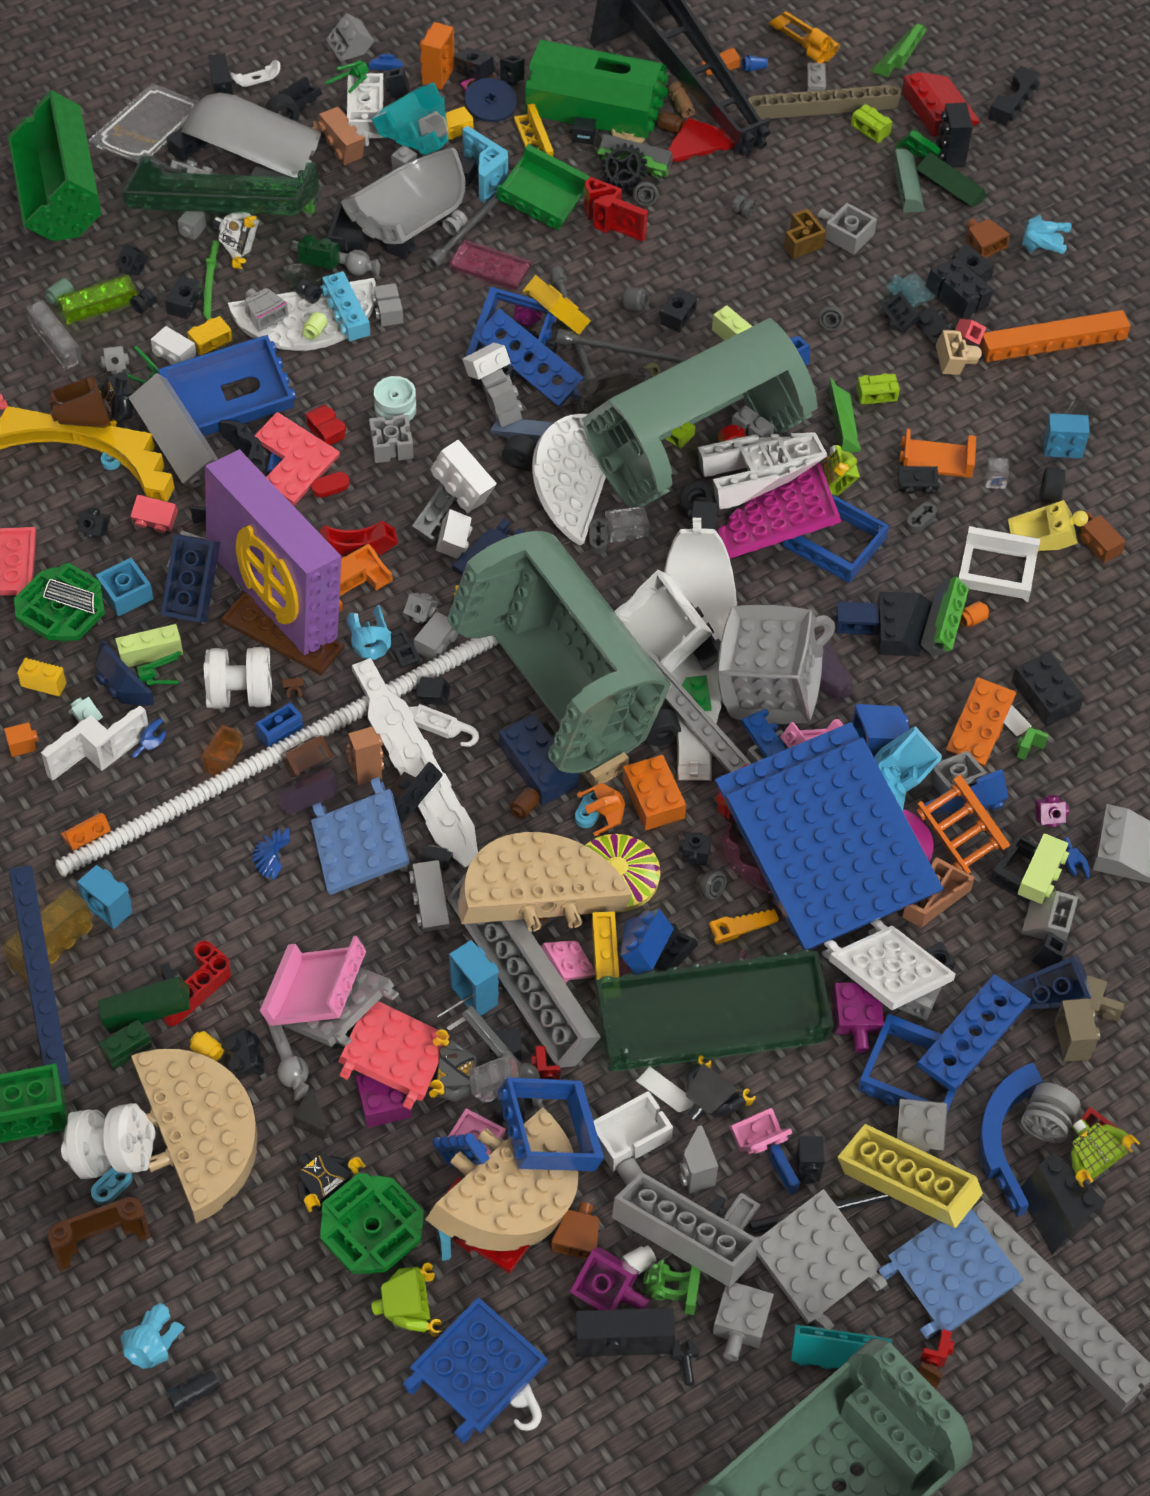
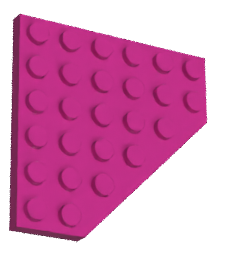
M820 462L792 481L744 502L745 504L741 508H737L731 514L729 522L718 529V533L723 540L730 559L840 523L841 519Z

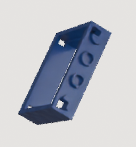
M490 287L466 357L482 348L483 345L474 336L494 315L499 300L547 314L538 338L544 345L546 340H550L552 334L551 326L552 323L556 322L557 317L535 299ZM514 371L515 376L521 377L518 373Z
M832 494L840 518L874 536V539L854 563L851 564L801 535L783 541L782 546L850 583L887 539L889 525Z
M888 1014L861 1076L858 1091L866 1093L868 1097L881 1099L891 1106L896 1105L899 1107L900 1099L928 1101L870 1077L888 1034L928 1050L942 1035ZM964 1044L956 1045L961 1051L968 1050ZM948 1090L944 1103H948L947 1114L956 1091L953 1093L951 1090Z
M511 1077L505 1079L498 1090V1098L502 1104L503 1118L508 1126V1137L512 1141L513 1155L517 1160L518 1168L595 1171L604 1159L582 1081ZM517 1098L566 1100L581 1153L532 1152Z

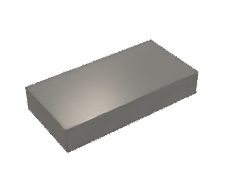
M740 1192L722 1219L744 1231L749 1221L753 1219L759 1210L760 1204Z

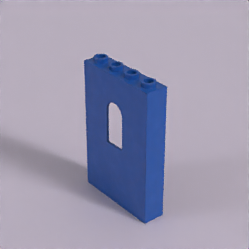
M268 335L158 369L159 374L169 381L203 436L221 431V420L244 424L275 414L276 412L294 408V400L296 399L294 389H290L288 386L290 383L289 377L286 372L283 373L281 369L283 368L280 356H276L275 352H277L275 343L270 341ZM248 377L256 378L260 382V387L256 392L226 401L220 387Z

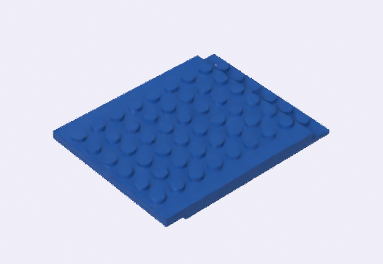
M852 722L714 780L803 952L940 893L944 889L864 738L860 739Z

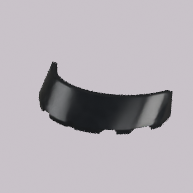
M221 420L222 437L231 443L236 450L240 449L264 473L266 460L258 437H255L240 422ZM194 505L191 507L193 523L206 521V507Z

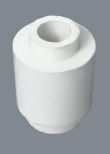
M648 1245L645 1247L640 1246L621 1257L623 1262L640 1271L638 1275L650 1269L657 1262L655 1254Z

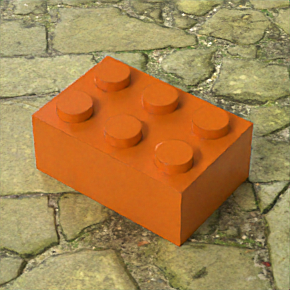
M434 22L431 28H428L425 38L421 40L419 45L421 50L420 63H422L420 76L422 77V85L434 82L437 89L442 90L455 68L454 27Z
M663 755L623 766V783L645 831L685 819L686 803Z

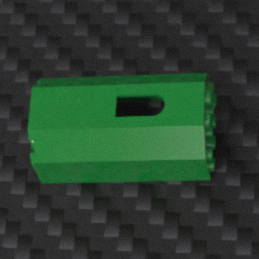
M540 40L530 62L529 79L525 87L526 114L528 112V105L535 104L540 118L574 124L575 117L596 119V129L610 132L614 129L616 133L622 134V131L627 134H634V137L647 139L649 133L654 130V121H657L659 109L663 107V98L667 97L668 88L666 84L669 74H666V65L662 63Z
M50 90L32 109L33 116L25 117L8 135V142L23 227L52 241L80 237L100 217L101 209L81 107Z

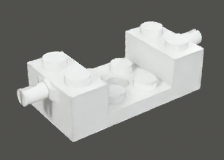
M383 73L366 74L367 79L363 80L351 93L348 92L347 95L348 123L350 126L357 128L355 132L359 136L363 135L365 137L366 146L369 145V138H383L378 134L371 120L383 109ZM351 74L348 75V90L359 78H354Z

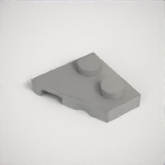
M187 159V162L172 160L170 167L182 169L187 171V173L208 180L217 181L218 174L212 172L213 168L205 165L199 167L195 161Z

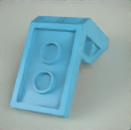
M466 126L462 129L463 156L475 159L476 164L479 166V200L486 203L496 195L498 185H503L508 178V151L469 126Z
M916 726L883 746L875 755L874 759L902 811L906 792L920 784L941 761L942 755Z

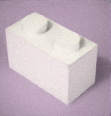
M167 326L151 338L153 353L167 360L171 365L196 357L195 343Z
M492 343L462 359L468 376L476 379H481L511 363L505 346L497 343Z
M450 509L442 520L436 551L456 559L459 558L462 552L465 553L469 546L467 538L472 531V526H470L472 518Z

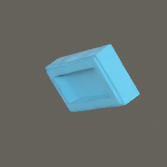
M437 1229L442 1261L449 1260L451 1258L450 1236Z

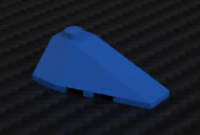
M1002 769L976 779L977 782L971 785V790L985 810L991 808L993 811L998 810L1004 806L1005 801L1008 799ZM961 795L959 797L955 796L930 814L955 813L964 806L965 800ZM933 799V800H931V801L925 803L924 805H925V806L928 805L929 803H931V802L934 801L935 799Z

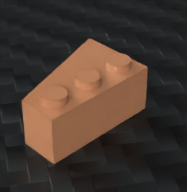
M335 107L319 114L317 126L320 132H323L326 136L328 145L334 149L336 158L344 166L362 158L365 137L363 135L359 136L355 132L357 128L349 125L348 117L339 107Z
M373 726L348 733V745H346L347 750L345 753L358 786L369 783L371 779L377 777L382 779V770L385 768L382 760L384 755L381 748L383 742L380 734L375 733Z
M936 857L931 866L944 888L943 891L906 907L902 918L922 928L970 892L975 877Z

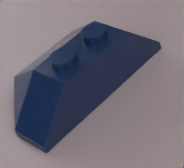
M104 640L101 641L95 663L97 673L95 678L101 686L105 685L110 696L113 699L117 698L121 704L153 705L152 691L131 671Z

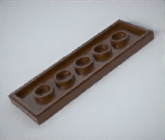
M246 592L221 617V623L319 675L326 671L345 648L343 643L334 640L332 643L321 644L318 650L315 652L309 651L304 656L292 640L290 641L287 638V635L279 629V626H276L274 621L264 613L255 603V600Z

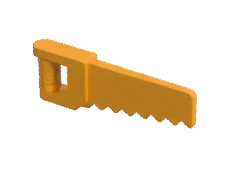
M773 908L772 911H761L759 914L755 912L753 915H742L741 918L736 916L734 919L726 916L711 921L708 925L715 937L714 942L718 945L736 939L739 935L777 923L779 917ZM719 927L726 928L728 934L723 935Z

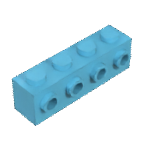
M339 272L322 277V295L327 297L328 306L330 309H333L336 322L340 323L342 334L346 335L349 341L370 336V322L345 273Z

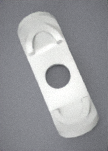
M273 60L263 70L245 75L231 72L230 76L232 80H235L236 85L239 84L242 87L251 86L275 78L280 71V62ZM254 76H260V77H261V78H259V79H252V77H254Z

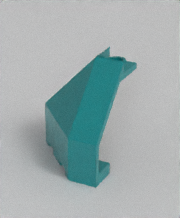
M434 82L418 87L381 109L371 119L380 136L391 138L396 143L405 147L419 150V153L424 155L441 149L449 140L448 134L438 138L435 130L425 135L421 134L418 120L435 111L445 118L447 125L444 96L441 97Z

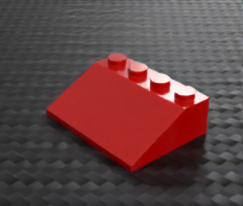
M923 72L904 76L902 94L933 137L939 136V125L942 124L941 112L945 109V103L966 102L947 76ZM967 104L972 126L980 124V120Z

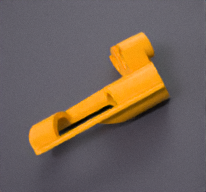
M786 11L767 23L775 30L784 32L802 44L803 48L807 50L806 56L816 63L830 62V59L840 48V44L818 28L810 27ZM791 22L807 34L805 37H801L785 27V25Z

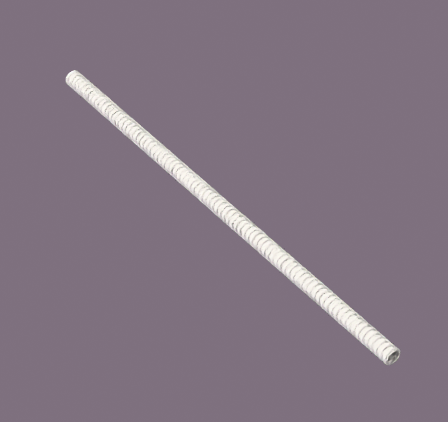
M494 635L471 638L465 644L462 643L456 646L454 650L450 649L449 653L445 652L443 655H439L438 658H433V661L422 664V667L418 666L416 670H411V673L407 672L405 676H400V679L396 678L395 682L390 681L389 685H385L389 691L400 698L401 694L406 695V692L417 689L421 677L437 678L439 674L443 675L445 672L450 671V668L454 669L455 665L460 666L466 660H471V657L475 658L477 654H482V651L486 652L487 648L491 649L493 646H497L499 642ZM362 696V699L351 702V705L347 704L345 708L342 707L339 711H334V714L330 713L328 717H323V720L319 719L317 723H312V726L308 725L306 729L302 728L300 732H295V735L291 734L289 738L286 737L283 741H278V744L274 743L272 747H267L266 751L261 750L260 754L256 753L255 756H250L249 760L244 759V762H239L238 766L233 765L232 769L227 768L226 772H221V775L216 774L215 778L211 777L209 781L205 780L203 784L199 783L198 787H192L191 791L189 789L186 790V793H181L180 797L175 796L174 800L169 799L168 803L164 802L163 806L158 805L157 809H151L150 813L147 811L144 816L139 815L138 819L134 818L133 822L128 821L127 825L123 824L121 828L117 827L115 831L111 830L108 835L104 834L103 838L98 837L97 841H91L92 844L87 843L86 847L81 846L80 850H74L73 854L68 853L67 857H61L62 860H55L61 876L67 877V874H72L73 870L78 871L79 867L84 868L86 863L91 864L92 860L97 861L98 857L102 858L103 854L108 855L109 851H115L116 847L121 848V845H126L127 841L132 842L133 838L138 839L139 835H145L146 831L149 833L152 828L156 829L157 825L162 826L163 822H168V819L173 820L174 816H180L181 812L184 814L187 809L190 811L192 807H197L198 803L203 804L204 800L208 801L209 797L214 798L215 794L219 795L221 791L225 792L227 788L231 789L232 785L236 786L238 782H244V779H249L250 775L255 776L256 772L260 773L262 769L266 770L267 766L272 767L273 763H278V760L283 761L280 754L315 735L327 737L329 733L333 734L335 730L339 731L340 727L344 728L346 724L350 725L351 721L355 722L357 718L361 719L362 715L367 716L369 709L368 698Z

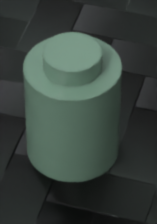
M61 278L45 290V299L49 304L57 306L74 293V288L66 278Z

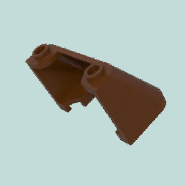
M94 375L50 391L51 397L48 400L53 409L50 410L54 422L58 421L59 424L97 428L111 426L109 413Z
M124 1197L54 1223L49 1228L48 1239L59 1270L63 1271L71 1268V1257L74 1253H79L76 1242L122 1226L125 1236L130 1233L135 1234L140 1242L151 1238L140 1201L134 1197Z

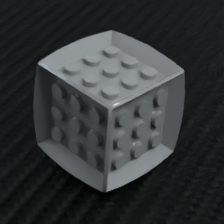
M782 605L733 606L727 617L722 634L717 669L720 695L729 716L742 720L747 716L767 709L769 714L765 719L769 724L808 723L811 720L820 687L823 646L834 633V621L826 615L815 617L811 610ZM823 626L824 633L816 640L814 628Z

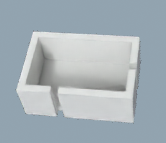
M459 440L443 449L430 469L433 476L443 484L446 491L453 497H457L456 501L459 506L467 513L483 504L497 484Z
M649 1091L594 1120L604 1159L612 1171H615L623 1161L631 1158V1156L637 1159L672 1139L673 1126L663 1111L659 1112L660 1107Z

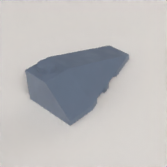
M521 419L501 427L496 420L490 433L507 439L513 435H522L532 439L537 444L542 434L555 422Z

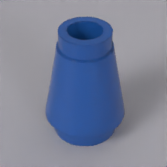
M746 55L741 60V67L747 73L766 69L768 67V60L763 57Z

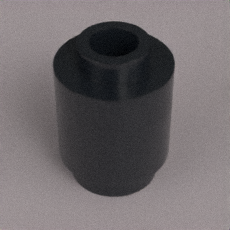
M430 844L426 848H422L420 860L423 862L439 860L440 869L442 870L444 868L450 869L453 859V852L449 851V849Z

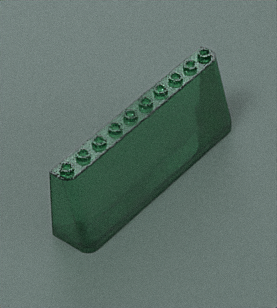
M142 156L124 187L122 196L124 203L133 209L223 213L246 212L250 214L293 216L297 215L318 194L320 185L316 163L307 162L305 170H299L298 178L162 172L161 164L156 166L151 162V156Z
M802 950L796 954L780 953L773 957L758 956L751 960L740 958L728 963L717 961L706 966L695 964L683 969L672 967L666 971L657 972L650 970L638 975L627 973L622 975V977L616 978L605 976L596 980L595 984L605 1056L609 1071H623L698 1060L699 1056H704V1059L819 1044L830 1039L834 1027L818 951Z

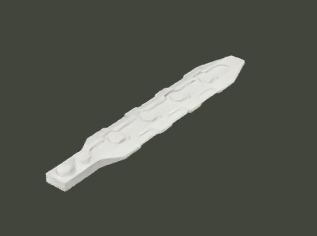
M371 658L352 665V671L369 700L368 720L374 727L375 733L380 734L394 768L398 769L400 775L405 771L416 777L425 765L431 762L443 774L420 802L418 808L426 821L425 825L435 843L439 847L447 848L453 852V859L464 869L468 868L478 853L474 824L465 808L460 805L451 788L452 785L434 758L433 750L428 741L423 738L407 703L388 690Z

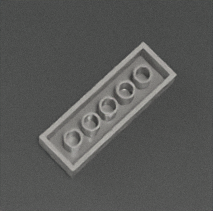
M643 1172L614 1199L613 1219L728 1287H731L756 1261L760 1240Z

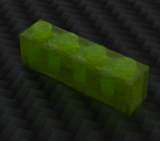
M124 275L58 296L60 311L68 325L131 305L130 299L137 295V292L129 275Z

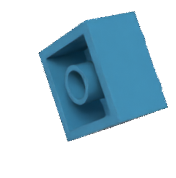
M1049 413L1043 436L1044 456L1083 458L1090 434L1088 415Z
M132 558L95 575L96 579L101 582L103 597L118 617L154 599L150 582Z
M96 865L77 881L83 905L111 928L115 929L133 913L128 887L121 881L117 882L107 869L103 870Z

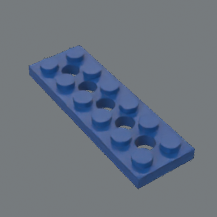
M500 308L474 336L485 347L492 343L504 345L511 362L508 365L513 366L516 373L559 408L585 380L582 375ZM499 331L506 332V336L503 339L496 337ZM518 342L520 343V348L515 351L511 350V344ZM527 354L534 355V359L531 362L524 361V358ZM542 365L548 366V371L544 374L538 372L539 367ZM555 377L563 379L560 385L552 384Z
M994 974L918 1061L917 1067L955 1093L1027 1008L1031 999ZM1001 1000L1005 1003V1006L999 1007L994 1001ZM987 1014L990 1015L993 1020L985 1021L981 1016ZM976 1029L980 1035L973 1036L969 1033V1030ZM964 1044L968 1050L961 1051L956 1045ZM951 1059L954 1061L955 1065L948 1066L943 1062V1060Z

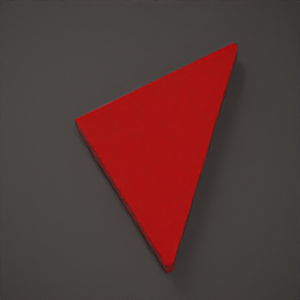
M687 118L668 151H672L673 161L680 162L696 155L700 157L721 149L722 151L733 149L736 143L723 129Z

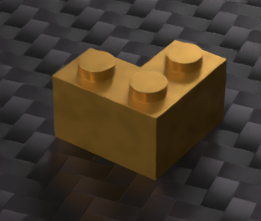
M808 208L792 214L790 230L786 231L784 248L793 259L824 248L826 230Z

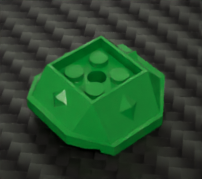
M69 562L62 564L61 567L41 571L14 597L15 618L17 622L47 640H57L63 643L79 641L105 614L101 582ZM53 579L94 593V614L44 598V591L49 580Z
M358 1173L323 1202L320 1240L351 1274L386 1272L422 1242L424 1210L393 1178ZM371 1225L378 1226V1228L373 1231L367 1229Z

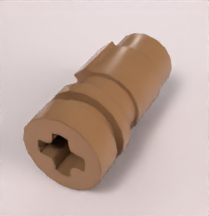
M680 82L671 84L668 88V93L672 101L675 102L674 105L678 113H681L684 118L691 117L695 109L686 88Z

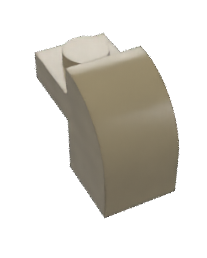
M1087 975L1092 996L1089 1001L1091 1007L1095 1009V1015H1100L1107 1020L1119 1021L1125 1003L1104 997L1103 994L1107 981Z

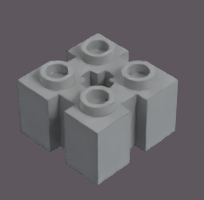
M500 369L481 378L489 407L496 416L499 425L504 427L521 420L520 411H523L520 401L516 398L519 394L516 386L512 384L510 376L505 375L503 370Z
M408 414L392 416V420H385V417L369 419L375 463L390 462L392 457H398V460L414 459Z

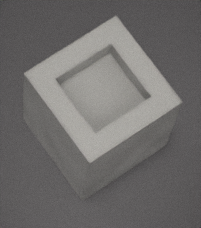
M437 111L418 120L422 135L434 130L438 138L448 134L445 118Z

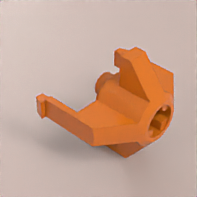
M600 783L584 792L579 791L577 794L578 798H581L595 791L597 801L585 806L587 813L590 814L597 810L600 815L602 814L607 819L609 825L593 832L594 836H601V833L620 825L625 809V802L620 792L604 783Z

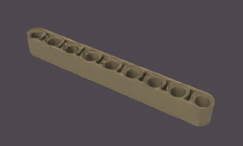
M896 85L757 95L750 97L748 100L760 119L768 117L772 119L855 112L865 104L876 110L894 109L899 105L901 89Z

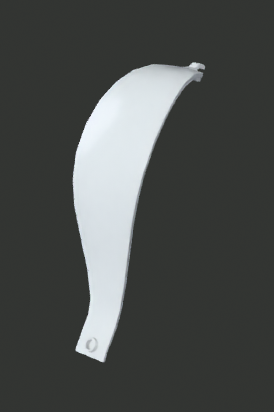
M693 518V529H680L675 536L667 556L664 573L670 575L695 608L697 606L700 608L704 615L703 621L705 623L709 622L715 632L712 636L715 640L719 638L721 641L729 612L733 606H737L733 570L723 540L716 530L701 529V518ZM692 653L671 674L681 685L686 677L707 675L711 711L705 712L717 723L723 703L718 685V662L703 670ZM677 715L681 727V732L677 734V781H712V753Z

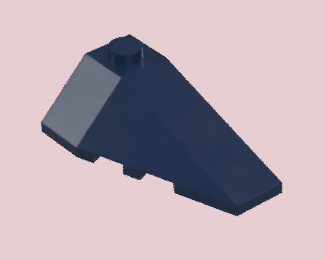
M1073 956L1008 983L1031 999L1026 1009L1060 1007L1064 1000L1092 998L1088 977L1079 956ZM996 1000L999 1007L1005 1006L1003 1001Z

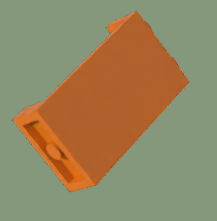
M907 429L906 436H902L900 447L904 448V451L901 450L899 462H903V466H938V474L972 478L975 467L976 436L969 435L966 445L910 439L911 429Z

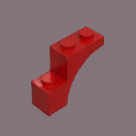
M382 520L372 526L358 530H339L327 525L320 528V534L343 557L348 556L367 544L381 556L398 544L395 528Z

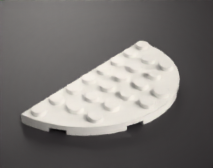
M374 278L349 282L364 313L369 318L374 308L371 295L375 294L374 287L376 284ZM296 291L277 294L287 302L289 316L260 332L256 329L246 312L245 300L228 303V308L234 322L244 333L253 339L268 335L270 341H274L276 348L307 351L328 347L347 338L341 332L340 323L336 322L333 309H330L328 306L327 297L321 295L316 303L310 304L305 300V297L298 296ZM313 312H320L326 316L328 324L318 338L309 340L302 333L303 325Z
M588 414L566 416L551 425L538 440L532 462L535 488L545 511L554 524L579 546L585 541L606 478L594 457L586 436L583 418Z

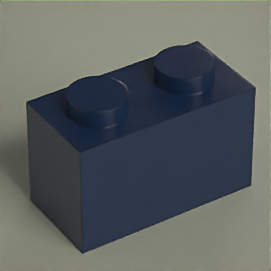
M838 602L836 633L877 635L879 626L878 603Z

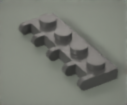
M441 483L410 530L430 544H434L436 538L431 533L434 529L440 531L442 524L439 521L444 515L446 516L450 510L448 508L453 501L458 504L456 501L457 497L449 494Z

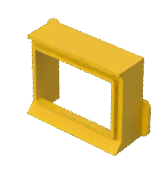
M537 275L532 278L522 291L530 298L537 300L578 335L581 334L591 321L578 310L579 307L567 297H562L563 295L553 286L547 285Z

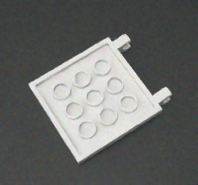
M881 920L870 923L875 927L868 931L870 936L842 949L833 940L824 943L828 949L822 951V955L891 1010L954 981L955 973L894 926L886 927Z

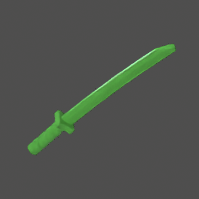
M217 240L212 241L209 259L206 258L207 272L204 291V317L206 320L211 319L214 270L215 268L217 269L216 258L219 248Z

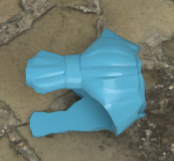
M1039 214L1026 222L1022 245L1030 254L1039 247L1064 254L1067 249L1066 245L1063 244L1064 237L1060 232H1054L1063 231L1069 233L1072 227L1071 223L1044 221Z
M377 605L373 610L377 622L376 626H370V623L367 621L361 627L358 614L349 613L346 617L347 625L352 633L351 643L354 653L363 659L371 658L375 660L382 657L391 646V631L387 629L380 605Z
M164 1304L154 1305L151 1311L145 1313L141 1325L124 1331L120 1337L124 1356L133 1365H137L142 1369L152 1368L167 1361V1350L185 1328L180 1323L173 1322L166 1334L160 1336L159 1331L162 1325L171 1318L169 1309Z

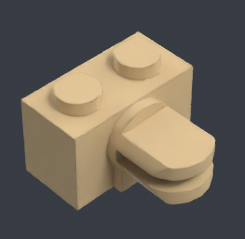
M943 330L936 343L942 374L960 375L965 364L976 365L982 355L981 349L978 346L966 345V341L962 339L961 331Z

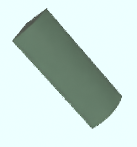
M895 149L893 163L903 212H924L914 156L908 150Z

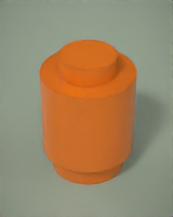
M980 601L964 608L960 624L967 628L987 620L989 608Z

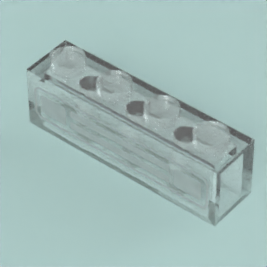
M44 300L26 307L29 323L66 370L81 363L82 358L78 344Z

